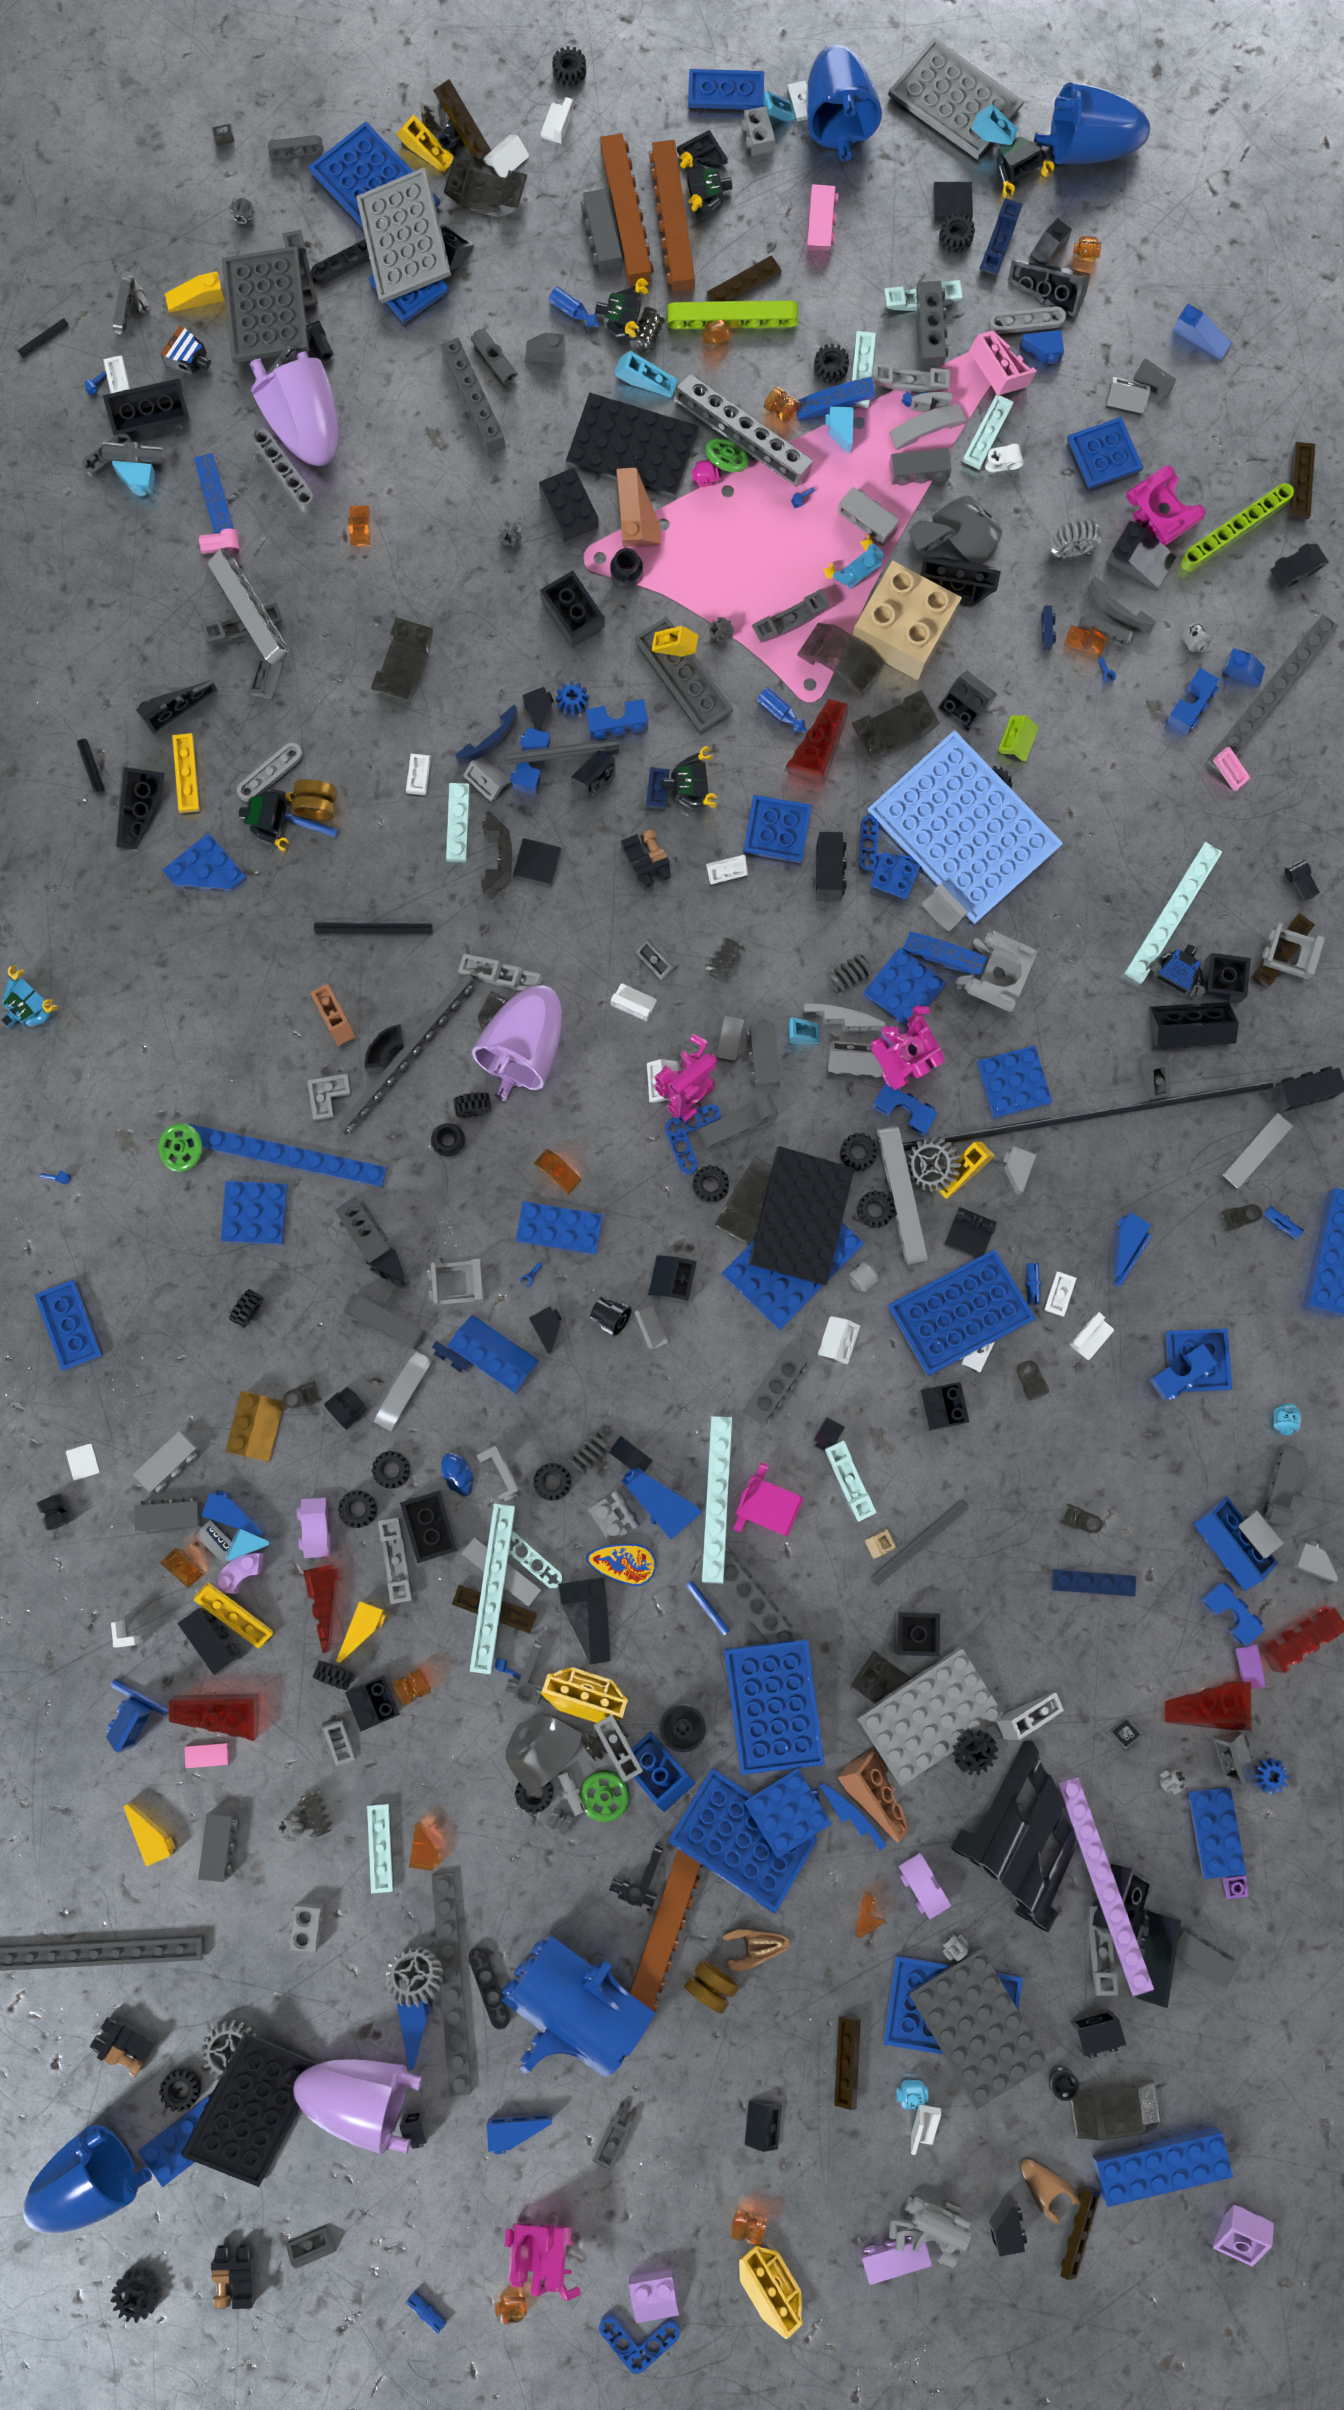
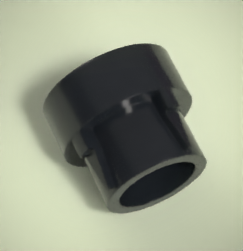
M625 547L616 552L610 563L612 580L615 584L624 588L633 587L641 581L643 562L633 549Z
M444 1123L434 1128L431 1136V1145L438 1156L445 1159H453L463 1153L466 1147V1137L458 1125ZM448 1136L454 1138V1143L450 1146L443 1144L444 1138Z
M601 1296L593 1306L590 1318L601 1325L603 1331L616 1337L628 1323L632 1307L621 1300L614 1302L606 1296Z
M345 1387L340 1393L337 1392L324 1403L326 1409L346 1430L355 1424L367 1410V1406L350 1387Z

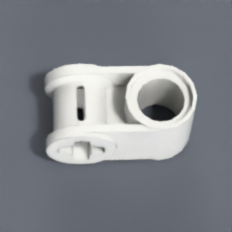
M1018 444L991 449L984 463L985 469L991 473L1015 470L1024 465Z

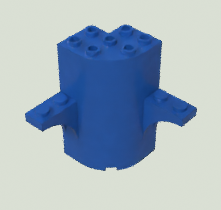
M553 1936L542 1939L532 1948L530 1952L533 1954L528 1961L525 1960L523 1964L520 1963L513 1973L516 1977L511 1982H508L502 1990L504 1995L501 2001L542 2031H538L531 2041L533 2043L530 2051L526 2050L520 2058L522 2064L519 2070L525 2074L529 2073L546 2056L566 2054L580 2059L603 2077L609 2076L622 2065L624 2058L631 2054L656 2013L628 1993L615 1980L610 1971L612 1965L607 1961L599 1964L596 1963L592 1966Z

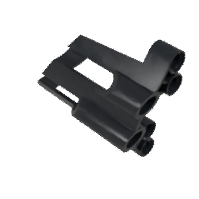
M1031 1740L1023 1742L977 1835L960 1829L951 1849L981 1867L993 1880L1001 1883L1013 1895V1899L1017 1903L1014 1910L1016 1915L1032 1922L1039 1929L1049 1932L1058 1915V1912L1051 1905L1078 1843L1074 1830L1067 1822L1063 1813L1064 1803L1051 1774L1049 1775L1043 1768L1039 1751ZM1029 1775L1039 1798L1028 1820H1025L1018 1810L1016 1799ZM1053 1831L1061 1848L1047 1877H1044L1041 1868V1852Z

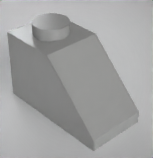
M1013 1146L1010 1151L1007 1150L1003 1158V1162H1005L1004 1170L1015 1193L1021 1195L1026 1186L1036 1154Z
M1312 1541L1300 1543L1292 1566L1327 1581L1337 1582V1574L1326 1551L1320 1549V1545Z

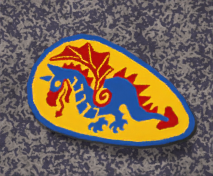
M640 1544L602 1546L586 1555V1562L599 1574L631 1586H642L649 1582L656 1570V1559L653 1552L648 1547Z

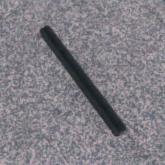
M314 922V932L316 934H431L433 932V924L431 922Z

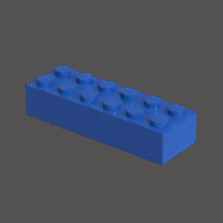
M1335 1187L1328 1191L1302 1307L1341 1318L1344 1317V1190Z
M1217 2127L1092 2156L1102 2200L1107 2207L1233 2178L1224 2136Z

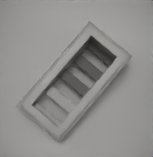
M343 1717L324 1722L322 1728L335 1766L356 1760ZM337 1727H340V1728H341V1729H338V1730H335V1731H332V1732L329 1731V1730L334 1729V1728H337ZM343 1734V1737L332 1740V1737ZM346 1743L345 1746L339 1747L337 1749H335L334 1747L336 1745ZM348 1750L349 1754L337 1756V1754Z

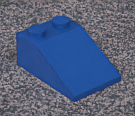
M133 1698L121 1702L117 1709L119 1714L116 1720L113 1719L106 1730L108 1731L106 1738L117 1753L133 1748L153 1711Z
M649 1732L631 1749L643 1772L634 1777L635 1780L663 1812L668 1810L696 1784L652 1732Z

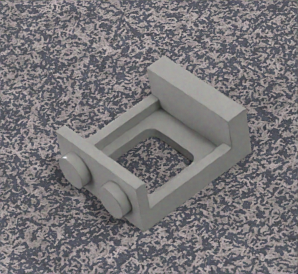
M1278 923L1269 931L1267 939L1270 942L1262 954V958H1265L1263 965L1309 980L1315 974L1325 937L1317 935L1315 938H1311L1283 929V924ZM1279 938L1301 946L1296 965L1273 959Z
M480 1259L443 1264L431 1263V1268H428V1280L432 1281V1289H429L430 1301L434 1302L435 1306L484 1302ZM464 1271L466 1274V1294L440 1296L438 1291V1274Z
M493 1446L478 1454L477 1457L482 1464L493 1459L508 1488L507 1492L498 1496L499 1500L509 1502L517 1498L516 1493L520 1492L498 1447Z

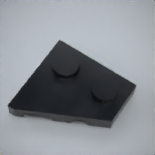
M710 130L677 146L679 156L684 152H688L693 160L702 165H724L728 163V158Z

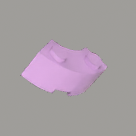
M326 1497L301 1499V1507L297 1508L298 1521L301 1520L302 1527L299 1549L303 1550L304 1558L330 1557V1533H328L327 1527L329 1514Z
M264 1553L247 1554L232 1560L220 1572L214 1587L222 1593L238 1594L241 1585L247 1578L262 1574Z
M921 1853L899 1866L903 1873L900 1875V1878L905 1887L910 1886L918 1899L915 1904L921 1914L925 1912L928 1918L932 1919L951 1907Z

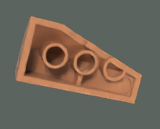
M617 469L622 546L661 545L660 524L637 469Z
M872 1748L849 1763L838 1776V1779L848 1795L898 1843L901 1842L909 1827L901 1805L896 1803L892 1792L895 1789L893 1784L889 1785L885 1774L888 1772L887 1767L877 1750Z

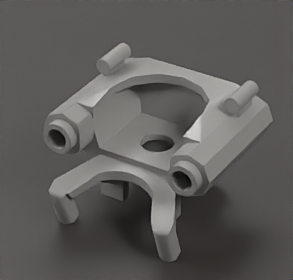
M994 930L992 932L988 931L984 942L987 943V946L993 948L992 952L980 939L974 938L972 941L973 949L988 958L981 976H960L955 981L956 987L960 990L964 988L967 990V993L1012 1012L1031 970L1037 950ZM996 967H1001L1004 970L1003 978L998 979L994 976L993 970Z
M914 2196L907 2199L904 2208L907 2211V2215L913 2217L912 2222L899 2218L892 2219L890 2222L889 2238L896 2239L895 2250L904 2251L905 2236H912L909 2242L913 2245V2249L916 2252L919 2251L922 2242L936 2241L937 2244L933 2253L936 2260L940 2264L943 2263L954 2268L960 2251L957 2249L966 2251L969 2246L971 2222L958 2216L961 2213V2208L946 2202L944 2205L945 2209ZM899 2226L907 2227V2229L898 2230Z

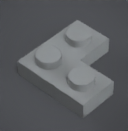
M348 1074L307 1080L313 1120L334 1118L331 1098L351 1095Z

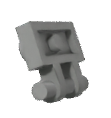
M618 1490L611 1494L615 1501L611 1505L605 1498L588 1509L610 1544L627 1534L624 1525L629 1523L632 1529L640 1526L636 1520V1514L631 1512L626 1504L627 1500L624 1496L620 1495ZM618 1507L625 1516L622 1520H619L613 1511Z

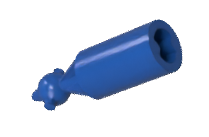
M559 286L552 290L548 299L550 303L573 319L586 320L587 328L600 326L597 321V314L589 315L582 302Z
M766 687L761 692L757 701L776 718L793 724V731L795 733L797 731L805 733L808 731L805 727V719L797 720L792 707L772 689Z

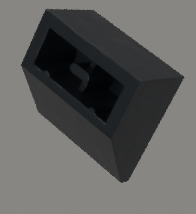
M967 670L957 678L938 707L969 731L998 694Z
M598 750L571 776V784L587 799L592 795L596 796L601 791V786L605 782L609 783L615 777V758Z
M389 1247L388 1251L370 1263L367 1261L366 1264L370 1267V1271L381 1278L386 1275L392 1283L402 1286L403 1283L409 1284L410 1281L402 1259L395 1249Z
M657 1255L648 1295L688 1304L697 1261Z
M961 1382L918 1391L926 1432L970 1422Z
M385 1675L345 1692L360 1732L400 1715Z
M1010 2194L1005 2195L989 2220L992 2242L999 2257L1025 2252L1024 2244H1027L1026 2233L1020 2221H1023L1021 2208L1018 2207L1017 2201H1014Z

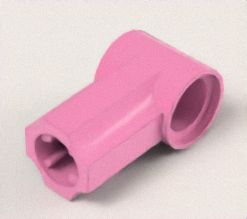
M224 529L219 534L199 536L201 553H216L220 548L226 549L231 555L238 553V531L235 529Z

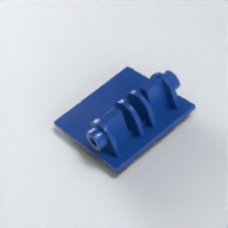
M883 851L870 886L907 900L920 865Z

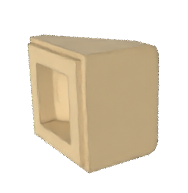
M884 1530L865 1540L874 1559L896 1549L888 1530Z

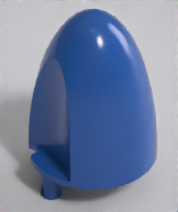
M832 44L825 47L814 60L809 74L806 95L808 128L812 138L824 147L838 149L840 160L844 161L843 155H845V159L848 161L851 159L850 147L859 140L865 141L870 138L879 127L882 109L876 87L862 60L846 46Z
M1068 82L1055 99L1050 135L1036 133L1034 142L1039 143L1040 146L1049 147L1051 154L1055 155V163L1096 164L1116 160L1138 150L1147 141L1151 127L1144 112L1123 96L1095 86Z
M91 2125L82 2130L58 2151L36 2176L24 2200V2220L33 2230L52 2234L70 2232L89 2226L109 2217L133 2202L138 2188L151 2181L152 2174L147 2167H144L134 2175L133 2169L135 2166L122 2141L109 2129L100 2125Z

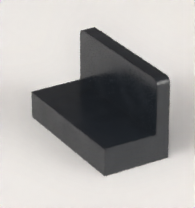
M749 2101L745 2135L746 2146L762 2152L778 2150L782 2112L781 2104H762L756 2101Z

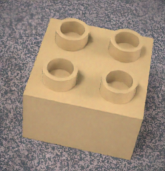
M892 560L858 619L850 644L906 675L919 680L952 622L962 597Z

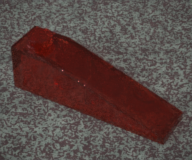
M1227 1682L1215 1688H1207L1195 1694H1187L1165 1701V1723L1225 1730L1253 1731L1251 1682Z

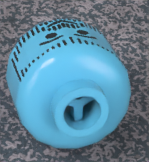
M1280 1404L1274 1410V1428L1283 1435H1292L1293 1432L1298 1431L1301 1427V1411L1294 1404Z
M903 2080L901 2087L896 2089L897 2102H901L902 2107L906 2110H918L919 2105L928 2104V2087L924 2086L921 2080Z

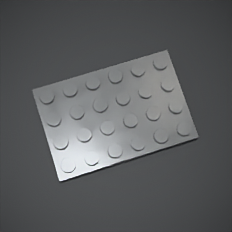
M935 37L891 87L888 96L977 160L992 143L984 141L971 129L977 113L993 104L1008 120H1011L1023 106L1024 102Z
M425 167L356 196L378 298L382 304L451 276L429 175Z
M958 1647L857 1715L856 1718L900 1787H902L955 1751L953 1745L959 1744L957 1738H964L963 1732L969 1735L971 1729L976 1733L979 1729L984 1731L995 1724L996 1720L1004 1714L964 1650Z

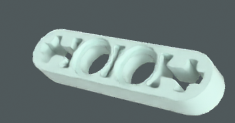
M512 1531L511 1540L515 1542L518 1539L520 1542L513 1547L512 1551L509 1549V1554L547 1587L557 1588L558 1584L562 1583V1574ZM521 1545L528 1549V1554L524 1558H520L516 1554L517 1547ZM535 1559H540L543 1562L544 1566L541 1571H534L532 1569V1562ZM547 1566L551 1568L548 1571L551 1575L555 1573L558 1575L557 1580L559 1582L557 1584H549L548 1581L550 1579L546 1575H544V1578L540 1576V1574L545 1572Z

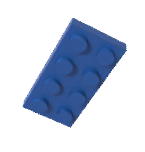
M689 69L688 108L750 110L764 106V71Z
M523 1201L516 1242L596 1255L603 1214Z
M75 1280L34 1294L62 1371L102 1357Z
M1231 1788L1188 1792L1203 1880L1246 1875Z
M210 2095L137 2151L162 2188L195 2163L182 2157L181 2152L201 2116Z

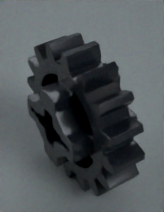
M971 1729L969 1735L963 1732L964 1738H957L959 1744L953 1745V1748L957 1751L952 1753V1756L955 1758V1764L963 1773L966 1771L969 1775H972L973 1771L980 1775V1770L982 1769L988 1772L987 1766H994L991 1762L992 1759H998L995 1755V1752L999 1751L995 1746L996 1741L991 1738L988 1732L984 1733L981 1729L977 1733Z
M136 2270L132 2271L131 2276L126 2272L122 2276L123 2280L119 2278L116 2282L117 2287L112 2289V2293L115 2296L111 2298V2302L116 2303L113 2311L120 2310L118 2317L121 2318L125 2315L126 2322H129L131 2317L134 2318L135 2323L139 2321L140 2316L144 2320L147 2319L148 2313L152 2314L155 2310L154 2306H157L159 2303V2299L155 2297L160 2294V2290L154 2289L158 2282L152 2283L150 2280L153 2275L150 2274L148 2277H145L144 2270H142L140 2275H137ZM125 2287V2296L122 2298V2290ZM132 2294H133L134 2296H135V2295H140L139 2298H138V2297H134V2298L132 2297V2298H130ZM149 2294V2302L148 2305H146L147 2301L145 2297Z

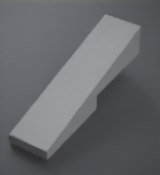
M1277 1113L1222 1176L1238 1189L1289 1132L1293 1125Z
M473 1537L461 1554L484 1571L488 1547ZM507 1563L504 1588L529 1607L541 1589Z

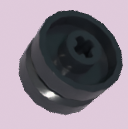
M685 1703L675 1704L668 1708L661 1718V1738L666 1746L673 1751L681 1753L690 1752L699 1747L704 1740L706 1733L705 1720L700 1711L694 1706ZM681 1723L687 1726L685 1731L679 1730Z

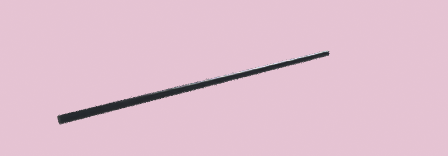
M1269 1080L940 1136L937 1139L938 1141L940 1138L945 1139V1144L947 1142L953 1143L1270 1089L1274 1085L1273 1081ZM924 1139L902 1143L904 1151L912 1150V1147H918L917 1142L922 1141L924 1143Z

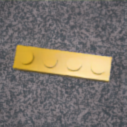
M192 733L172 735L179 812L200 811L194 736Z
M209 1582L194 1596L196 1603L258 1649L273 1634V1630Z

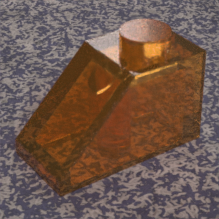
M546 1149L534 1162L549 1179L567 1194H570L582 1180L560 1156L549 1149Z
M417 1821L409 1867L434 1871L436 1865L440 1866L442 1853L439 1852V1845L423 1823Z

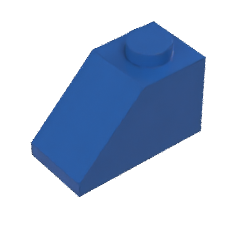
M1061 330L1023 334L1020 348L1041 363H1057L1062 360L1064 354Z
M1233 648L1227 657L1222 675L1260 686L1265 666L1253 654Z

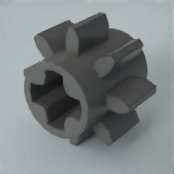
M239 198L236 202L232 201L230 211H232L231 215L236 222L246 224L248 220H253L255 213L253 211L254 207L249 200Z
M506 521L505 527L500 526L499 528L501 532L499 539L503 540L505 546L512 545L515 547L516 541L521 542L522 536L520 534L523 529L517 526V522L509 523V521Z
M718 617L717 621H712L709 631L712 639L725 643L726 639H731L734 628L731 620Z

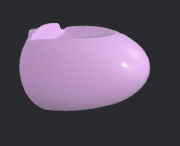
M301 352L295 356L296 361L282 365L268 375L261 359L251 361L249 365L256 377L251 392L275 434L293 454L304 462L314 466L328 464L333 459L337 450L339 430L332 390L321 360L318 358H308L307 352Z
M534 985L511 998L488 1023L472 1049V1056L475 1061L488 1073L502 1081L494 1094L498 1099L502 1096V1101H506L512 1086H523L530 1090L541 1089L549 1075L558 1049L562 1028L561 1003L557 993L549 986Z
M346 2059L316 2064L303 2071L297 2077L293 2089L295 2100L304 2114L319 2127L346 2142L377 2152L378 2154H384L389 2149L405 2154L408 2153L411 2139L394 2136L393 2132H395L406 2087L419 2091L422 2076L407 2073V2067L401 2064Z

